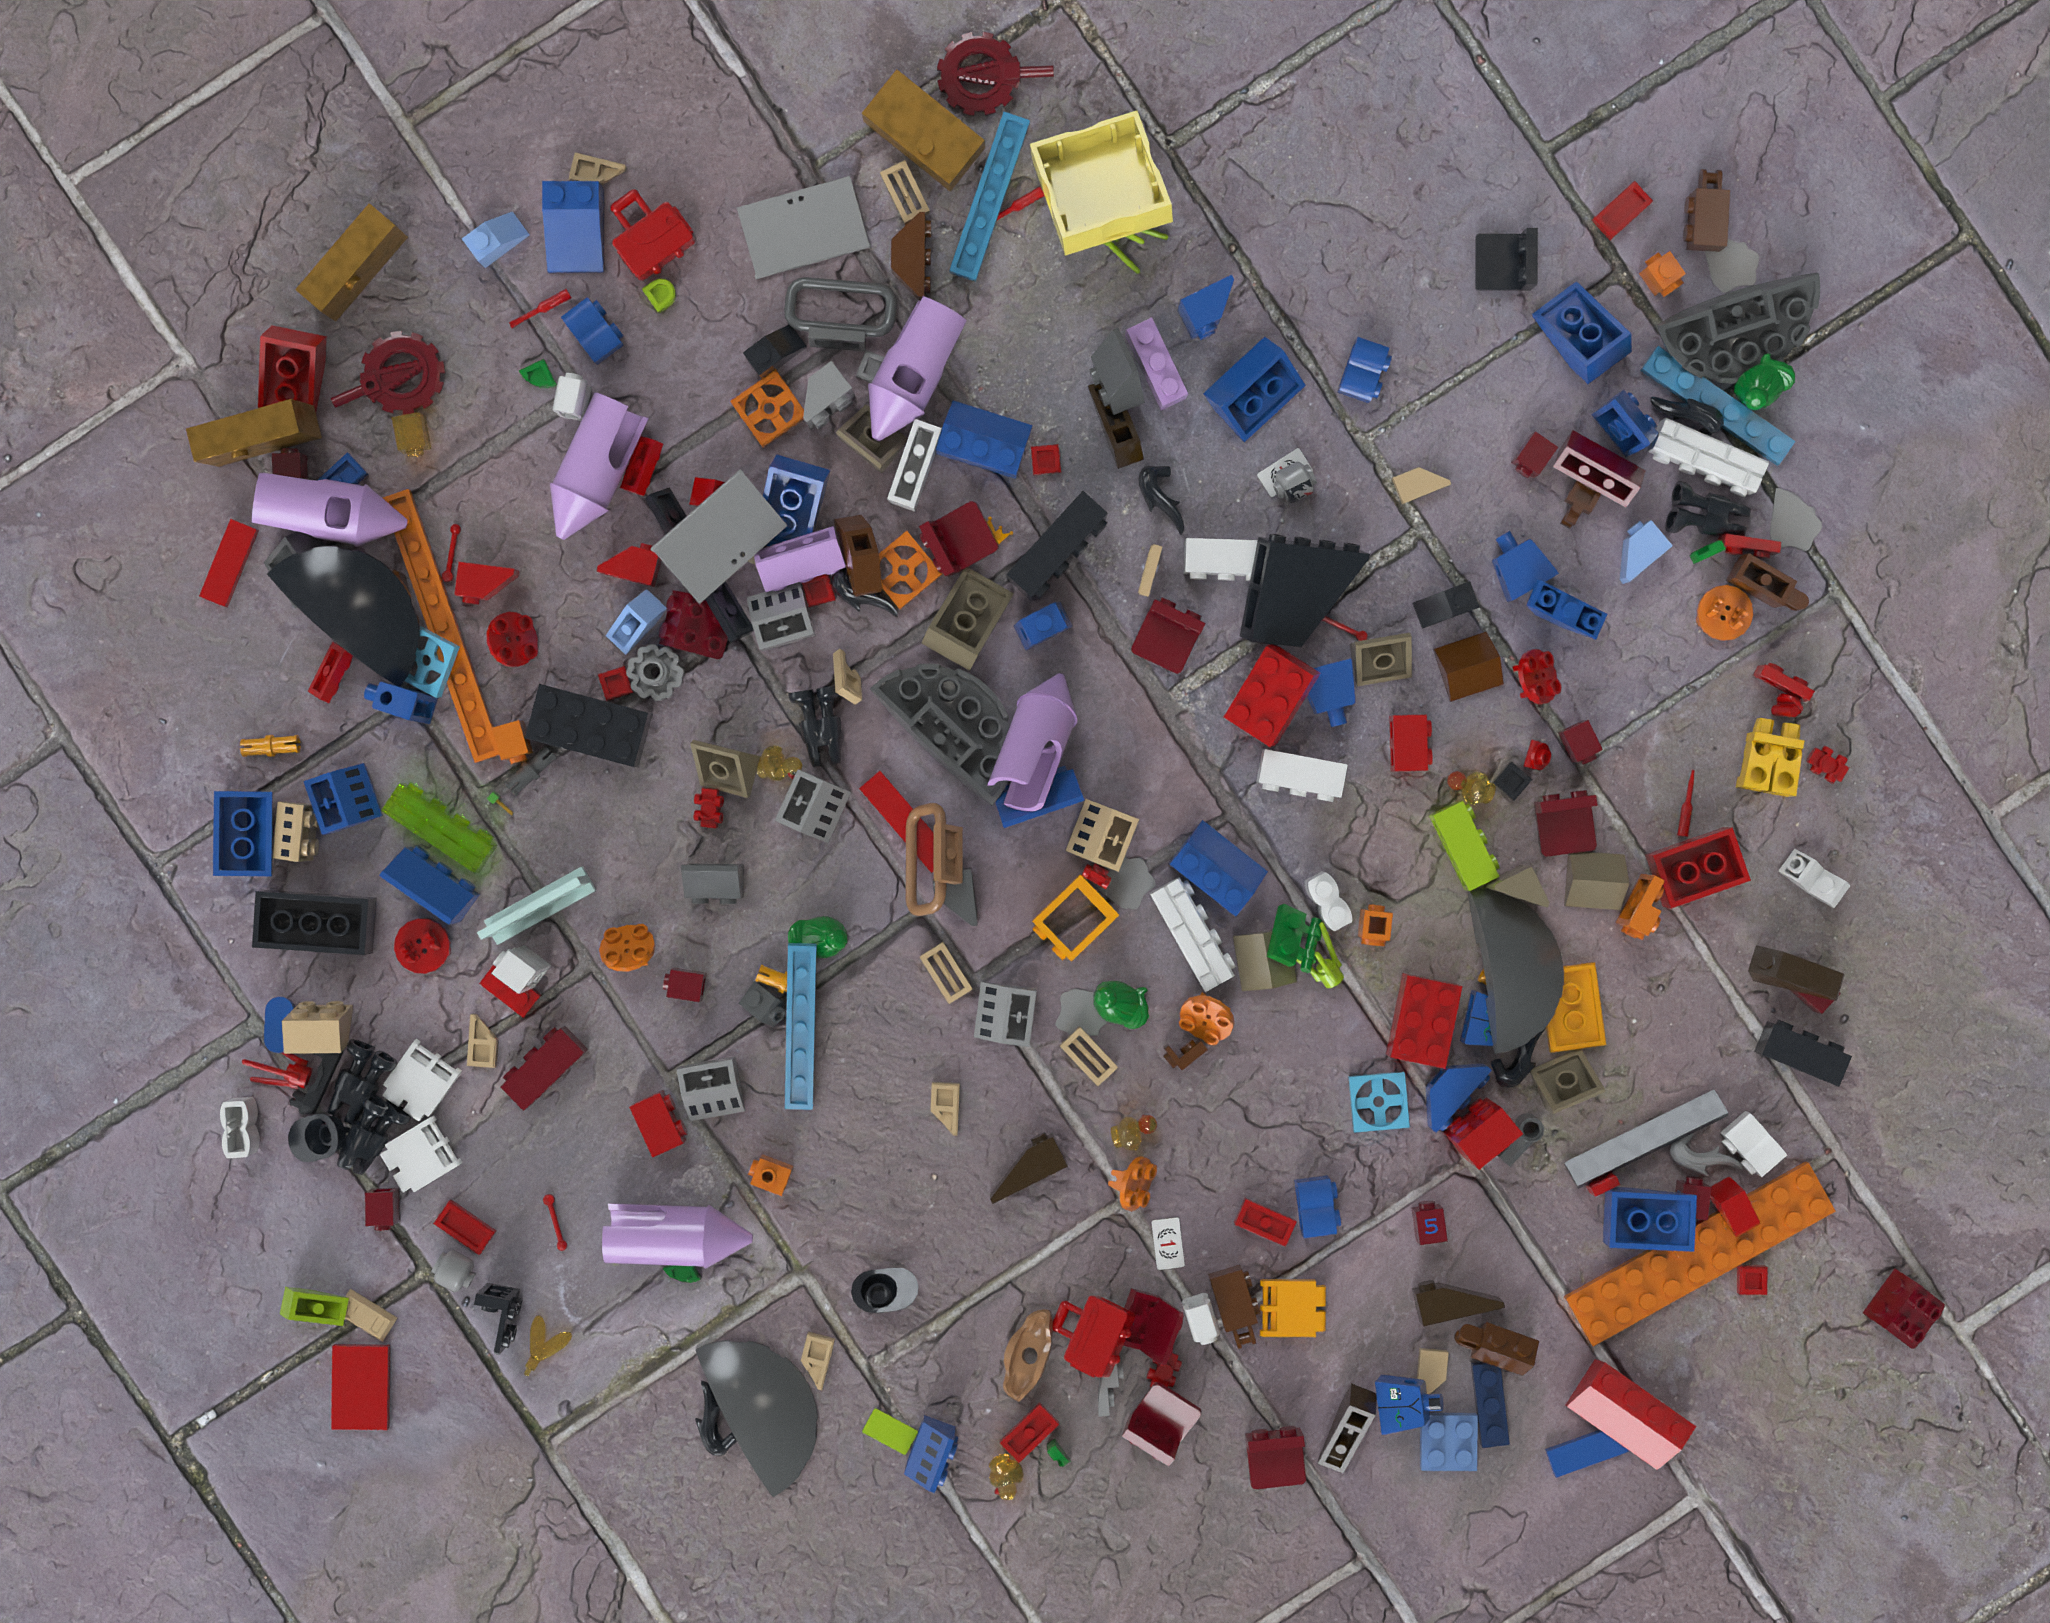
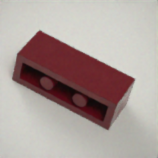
M1574 430L1571 431L1559 449L1553 465L1557 470L1624 507L1629 505L1641 488L1646 472L1643 468Z
M566 1026L559 1030L556 1027L550 1030L543 1037L546 1043L541 1048L537 1049L534 1046L523 1057L526 1062L519 1069L514 1066L503 1076L506 1082L500 1088L523 1111L529 1108L588 1050Z

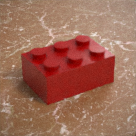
M1267 645L1225 713L1224 718L1262 743L1272 747L1280 741L1321 673L1278 645Z
M1722 827L1645 854L1651 874L1665 880L1662 885L1664 892L1660 898L1662 906L1672 909L1751 881L1733 827Z
M1402 973L1386 1055L1394 1059L1446 1069L1463 986Z
M1487 1097L1483 1100L1481 1098L1475 1100L1469 1105V1112L1462 1117L1456 1116L1453 1118V1121L1447 1127L1448 1129L1443 1132L1460 1154L1478 1170L1523 1135L1503 1108Z

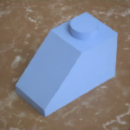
M510 212L482 223L463 237L462 240L478 262L486 268L530 236V234L516 215Z
M1652 520L1644 524L1638 521L1627 530L1629 536L1623 540L1620 581L1623 584L1634 579L1673 546Z
M646 589L625 606L606 634V637L626 655L656 625L667 608Z

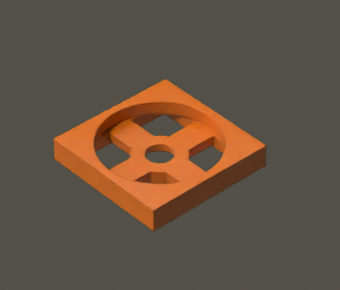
M776 369L730 401L762 448L804 420L803 407ZM774 385L782 388L784 391L773 398L768 397L761 387ZM753 394L758 401V409L747 416L745 410L746 402L749 396ZM789 401H792L794 405L793 416L786 423L780 415V408ZM767 403H771L775 407L774 412L771 414H767L764 411V406ZM767 419L771 420L777 430L773 433H764L758 431L755 425Z
M908 531L904 532L879 553L880 562L886 558L893 566L892 573L884 580L881 579L882 589L899 609H902L943 575V573L938 572L933 561ZM898 546H909L917 552L906 560L901 559L894 549ZM925 561L928 572L925 582L921 583L914 573L915 568ZM901 565H906L909 568V573L905 576H901L898 573V568ZM901 581L906 582L913 592L897 594L890 589Z

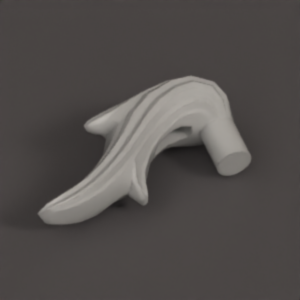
M1693 1133L1671 1144L1670 1155L1675 1162L1704 1176H1707L1705 1169L1713 1165H1727L1740 1170L1743 1169L1739 1161L1719 1153V1146L1706 1153H1696L1690 1150L1686 1145L1693 1137Z

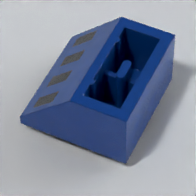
M365 763L332 771L303 781L322 835L332 834L383 816Z
M924 1415L907 1460L904 1475L932 1493H935L938 1485L943 1486L948 1473L949 1463L947 1459L953 1460L958 1446V1436H955L956 1426Z

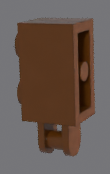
M1701 169L1698 188L1686 197L1684 210L1688 214V224L1685 225L1683 230V241L1687 242L1686 250L1720 252L1727 247L1730 190L1722 189V170H1716L1713 173L1707 172L1706 169ZM1707 184H1714L1713 189H1706Z
M1749 553L1739 556L1726 579L1727 582L1773 608L1785 606L1792 611L1805 609L1809 604L1808 596L1794 588L1798 581Z
M1239 1264L1209 1273V1280L1225 1332H1233L1238 1349L1242 1348L1241 1345L1251 1342L1252 1345L1257 1344L1251 1325L1258 1323L1256 1315L1261 1314L1256 1297L1251 1298L1248 1288L1253 1287L1249 1272H1243ZM1247 1327L1248 1332L1237 1333V1329Z
M1488 1322L1481 1328L1465 1324L1454 1335L1458 1345L1472 1349L1470 1357L1521 1376L1526 1374L1535 1365L1539 1340Z

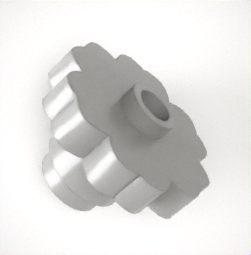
M655 644L639 648L638 657L629 660L626 672L629 678L634 679L631 683V689L642 698L652 696L656 701L671 698L674 694L673 688L682 686L685 670L678 666L680 656L669 647L660 649ZM654 668L660 669V675L658 678H654L652 676V670Z

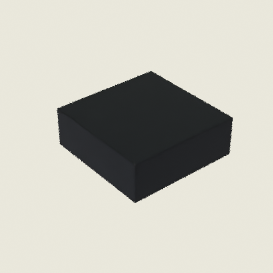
M1510 761L1492 783L1512 801H1515L1533 779Z

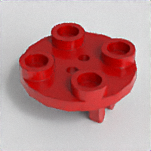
M508 611L497 615L490 622L487 629V645L497 662L506 667L516 668L527 664L537 656L538 637L531 617L518 612Z
M1540 649L1528 650L1522 655L1519 665L1512 666L1513 672L1518 671L1519 681L1524 691L1520 693L1521 699L1528 697L1529 700L1536 704H1546L1553 700L1555 695L1560 694L1562 687L1557 679L1554 657L1551 652H1543Z
M418 918L407 922L399 929L395 937L394 951L397 960L405 969L413 973L426 974L437 970L446 962L451 954V942L447 931L440 923L430 918ZM424 948L427 949V953L423 952Z

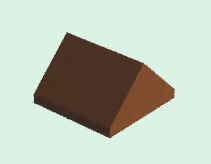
M1487 632L1433 649L1450 702L1504 684L1501 658Z

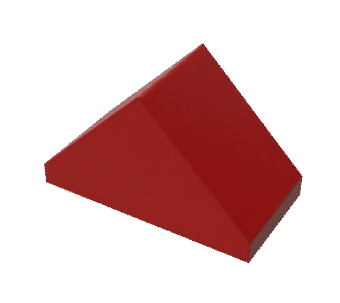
M1730 1176L1710 1186L1712 1187L1710 1199L1735 1237L1760 1225V1220L1745 1190Z

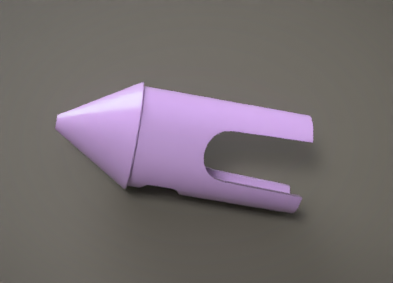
M924 296L921 301L918 300L897 341L888 350L872 383L868 384L873 439L880 442L925 414L924 410L941 379L946 361L967 321L952 309Z
M594 393L553 483H550L556 537L565 540L609 511L607 509L649 418L627 411L628 406L602 394Z
M259 473L253 502L252 523L303 532L319 539L354 544L355 547L407 527L408 519L366 484L361 486L328 479L314 481Z
M1056 674L1022 695L1017 701L1015 715L987 785H995L996 782L1003 780L1011 781L1004 801V805L1021 811H1037L1044 806L1072 728L1077 723V716L1063 674ZM1048 741L1054 743L1051 747L1044 748Z
M608 1203L611 1213V1226H603L602 1253L605 1263L702 1266L706 1269L753 1242V1234L710 1205L698 1207Z

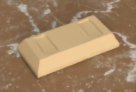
M350 1289L345 1296L349 1298L345 1319L383 1342L398 1317Z

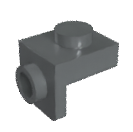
M756 981L753 982L739 1002L743 1008L760 1022L775 1027L784 1018L787 1010L786 1001L779 999L761 983Z

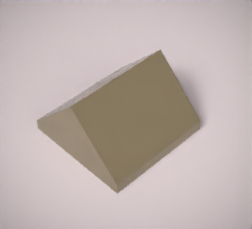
M864 405L836 432L842 442L880 473L884 472L908 440L899 431H896L880 442L873 439L870 407Z
M1411 633L1356 641L1350 644L1357 686L1412 677Z
M692 740L690 745L700 786L719 789V791L746 798L751 795L760 756Z
M1596 852L1568 854L1564 906L1621 910L1629 886L1625 855Z
M1519 865L1499 875L1500 877L1486 883L1484 888L1502 892L1534 905L1548 908L1550 903L1532 866Z
M1272 930L1233 936L1242 991L1273 989L1297 982L1294 965L1288 967L1266 957Z
M1581 1049L1537 1066L1530 1071L1545 1109L1553 1114L1605 1092V1088Z

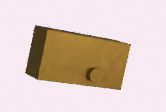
M897 69L862 112L864 123L950 192L985 149V140Z
M369 203L295 290L323 314L336 322L400 248L408 236Z
M292 399L186 428L194 462L217 467L322 438L314 405Z

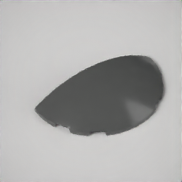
M1819 273L1798 275L1757 284L1689 307L1657 324L1662 342L1668 353L1682 365V368L1699 378L1704 377L1716 380L1719 383H1737L1739 377L1744 372L1760 364L1761 358L1765 354H1771V359L1785 362L1784 357L1794 347H1799L1811 329L1809 322L1813 310L1818 309Z
M918 664L913 668L896 670L880 679L870 688L892 716L941 765L992 806L996 802L1008 781L1003 780L996 782L995 785H987L1010 725L1008 722L1009 716L1003 704L987 685L961 669L953 670L941 667L940 664Z
M1475 888L1467 892L1476 944H1480L1489 997L1485 1000L1494 1053L1498 1054L1514 1050L1528 1043L1530 1039L1535 1037L1540 1031H1543L1549 1024L1563 992V960L1552 931L1530 906L1499 891Z
M722 1340L697 1348L695 1351L706 1379L734 1437L772 1497L778 1495L799 1477L814 1450L817 1438L816 1421L818 1413L814 1395L807 1380L796 1365L787 1357H781L771 1351L769 1346L761 1343Z

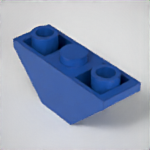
M1537 580L1526 605L1536 616L1556 626L1597 640L1608 615L1542 580Z
M1485 1064L1446 1066V1069L1441 1068L1425 1086L1428 1127L1436 1133L1439 1130H1445L1453 1121L1451 1116L1458 1108L1460 1110L1464 1109L1471 1101L1472 1097L1470 1095L1476 1088L1481 1089L1489 1081L1490 1076L1488 1074L1492 1070Z

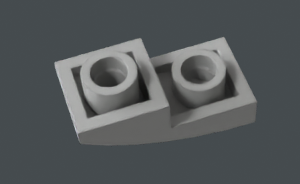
M1122 1361L1115 1364L1110 1377H1100L1097 1399L1099 1417L1110 1416L1109 1407H1114L1113 1390H1108V1388L1119 1387L1118 1378H1124Z

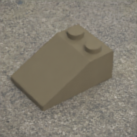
M968 567L965 568L928 627L921 643L970 671L1014 593Z

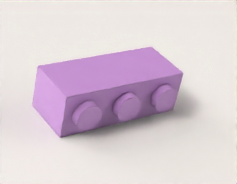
M1149 318L1126 329L1125 337L1160 410L1162 411L1185 400L1188 392L1153 319Z
M833 526L762 548L754 555L755 564L765 592L772 590L780 591L788 585L797 582L805 583L816 576L834 574L846 567Z

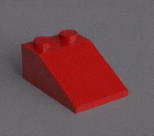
M273 325L260 336L258 408L292 399L314 405L315 412H317L326 363L327 336Z

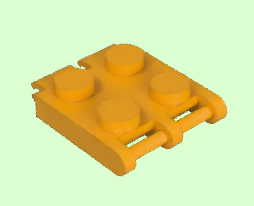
M1260 1279V1286H1263V1304H1260L1262 1329H1260L1259 1336L1316 1337V1332L1326 1331V1311L1316 1310V1306H1326L1325 1285H1316L1315 1279ZM1268 1287H1270V1304H1268ZM1268 1312H1270V1329H1268Z

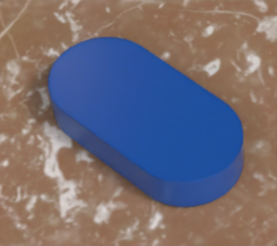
M285 997L271 999L265 1008L264 1043L267 1049L275 1053H284L282 1020L295 1008L294 1003Z

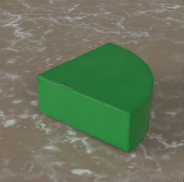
M545 359L519 370L522 377L536 387L551 388L557 386Z
M1718 540L1692 552L1689 556L1693 564L1726 548L1722 540Z
M666 1265L663 1267V1270L669 1277L678 1281L693 1283L701 1280L696 1266Z
M1055 1438L1047 1443V1453L1053 1461L1058 1462L1060 1467H1064L1071 1462Z

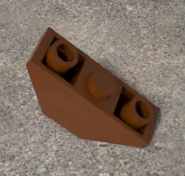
M919 212L891 239L892 274L920 301L923 296L925 297V294H931V277L925 276L926 266H931V248H926V237L931 238V220H926L925 212Z
M862 515L834 519L854 597L882 592L879 551L872 527Z

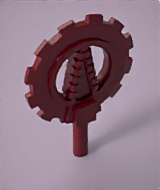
M972 32L961 35L962 40L956 44L952 41L944 49L947 54L944 60L939 59L937 71H941V79L937 80L940 92L945 91L948 96L946 102L954 109L956 106L964 109L963 114L975 116V112H984L985 116L996 113L995 108L1001 104L1004 107L1008 105L1013 99L1010 94L1013 88L1018 90L1021 78L1054 77V65L1020 67L1017 55L1012 57L1009 52L1011 46L1004 39L1001 42L993 39L994 34L989 32H982V36H973ZM982 54L993 59L990 62L987 61L978 65L974 64L965 68H959L962 62L971 55ZM959 80L987 86L991 85L994 88L986 93L975 94L964 89Z
M403 331L390 332L391 337L384 340L379 337L372 343L374 348L369 354L365 352L361 363L365 364L364 373H360L361 380L359 381L361 385L331 397L334 407L337 408L366 395L373 403L377 401L383 405L382 410L394 414L395 410L403 411V415L415 414L414 409L421 406L424 409L428 408L434 403L431 398L436 392L440 394L444 382H440L441 373H445L444 362H439L436 356L439 353L438 349L432 343L427 345L422 341L424 337L414 332L411 333V336L403 335ZM399 353L411 354L418 359L383 367L390 357ZM423 372L422 381L417 388L407 393L394 392L398 387L407 383L408 380Z

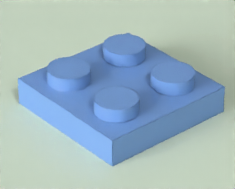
M1430 1413V1420L1425 1426L1420 1427L1421 1471H1477L1478 1415L1476 1413Z

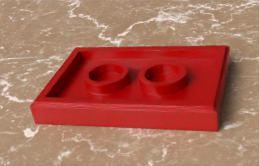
M334 1344L332 1346L331 1430H388L390 1417V1345Z

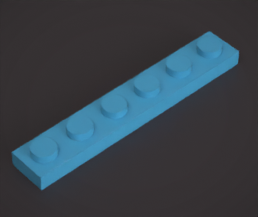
M1003 112L949 273L976 282L1022 149L1030 120Z
M1660 346L1654 349L1640 370L1684 402L1688 403L1687 399L1690 398L1720 410L1724 417L1722 428L1776 466L1782 462L1796 442L1706 378H1699L1682 368V365Z
M788 943L785 1109L813 1110L817 944Z

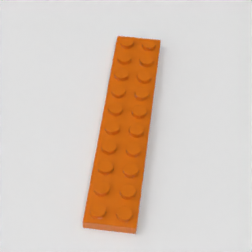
M1805 1161L1747 1194L1760 1220V1225L1744 1234L1735 1237L1717 1210L1708 1215V1221L1699 1220L1696 1222L1694 1252L1646 1250L1565 1295L1564 1298L1590 1345L1595 1346L1836 1212L1811 1165Z

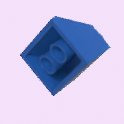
M1264 337L1203 394L1215 412L1245 442L1306 385L1284 350Z
M953 400L936 446V454L1016 479L1033 425Z
M1065 765L1057 768L1046 801L1041 809L1037 811H1021L1004 805L1010 784L1006 785L995 803L1003 827L1006 828L1082 802L1084 798L1074 770H1067Z
M214 791L213 876L271 877L273 792Z
M1203 820L1168 862L1170 866L1234 916L1239 914L1268 873L1267 870Z
M417 845L415 848L412 846L405 847L380 873V877L448 925L461 922L480 895L474 891L476 888L474 884L465 878L459 880L451 875L453 870L442 862L434 863L428 858L430 854Z

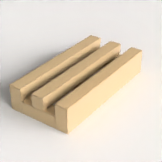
M905 160L880 172L905 225L919 212H925L926 215L930 213ZM901 169H903L921 206L919 210H916L898 173ZM893 174L911 211L909 215L906 214L888 177Z
M944 942L919 956L949 1004L973 989ZM942 950L964 985L963 989L960 990L938 955V951ZM930 956H933L955 991V994L952 996L928 960Z
M1080 1026L1060 1044V1047L1097 1086L1118 1068ZM1079 1035L1110 1066L1107 1070L1076 1039ZM1071 1043H1073L1081 1051V1053L1098 1069V1071L1101 1073L1099 1077H1097L1087 1067V1065L1070 1049L1069 1045Z

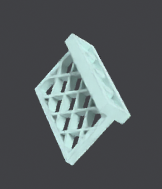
M582 866L484 920L487 927L478 931L477 934L481 940L493 937L496 944L499 945L597 890Z

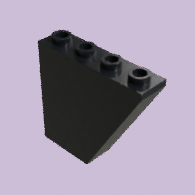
M1270 534L1269 538L1258 537L1240 637L1255 643L1302 647L1369 560L1370 554L1360 550V545L1353 543H1344L1343 547H1339L1333 541L1319 540V544L1311 543V539L1304 537H1294V541L1286 540V536L1279 534Z

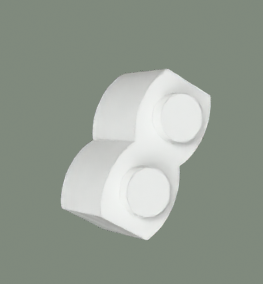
M566 373L565 377L559 376L552 409L557 415L568 419L582 420L589 405L592 387L587 385V380L582 379L583 376L574 373Z
M1321 871L1305 880L1306 892L1309 898L1318 905L1319 917L1326 927L1336 931L1352 922L1351 911L1346 902L1339 898L1338 886L1328 873Z
M253 1097L232 1098L222 1103L220 1120L225 1129L222 1137V1149L226 1158L248 1157L258 1151L260 1137L255 1126L258 1108Z
M1744 1111L1720 1132L1725 1138L1722 1141L1724 1146L1732 1154L1739 1153L1744 1159L1740 1162L1741 1165L1751 1175L1756 1173L1763 1177L1787 1156L1785 1151L1768 1134L1764 1127L1747 1111Z
M1201 1293L1184 1299L1182 1305L1193 1340L1200 1342L1201 1345L1216 1341V1337L1220 1335V1329L1208 1294Z

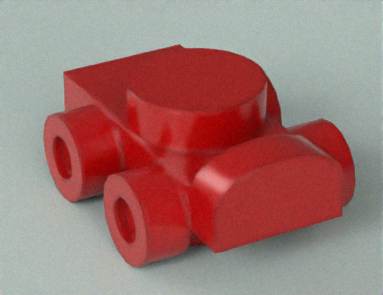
M1823 746L1822 750L1814 748L1806 760L1807 763L1812 765L1810 771L1817 775H1820L1821 772L1825 773L1824 779L1832 784L1836 780L1842 782L1850 768L1845 765L1848 759L1840 754L1837 755L1836 759L1831 757L1834 751L1827 746Z
M702 788L701 794L696 793L694 796V804L701 805V810L694 811V821H701L700 827L718 828V823L721 824L724 818L723 813L720 812L724 804V797L719 796V789Z
M1094 863L1092 866L1087 864L1081 875L1104 889H1107L1111 882V877L1107 875L1109 870L1097 863Z
M1172 1352L1166 1365L1158 1364L1152 1359V1363L1157 1364L1156 1369L1149 1368L1146 1378L1151 1380L1150 1387L1155 1382H1160L1167 1387L1173 1388L1176 1377L1172 1376L1173 1370L1179 1372L1182 1361L1177 1360L1179 1354Z

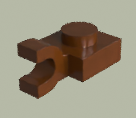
M1576 480L1564 500L1571 507L1564 515L1560 524L1570 529L1572 525L1576 524L1581 512L1589 515L1599 500L1601 493Z

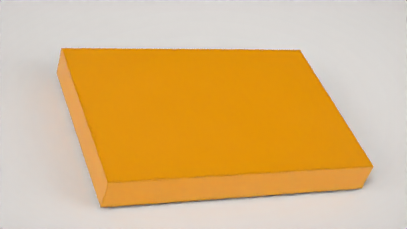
M1595 962L1563 966L1564 985L1562 996L1553 1018L1546 1026L1549 1052L1606 1045Z

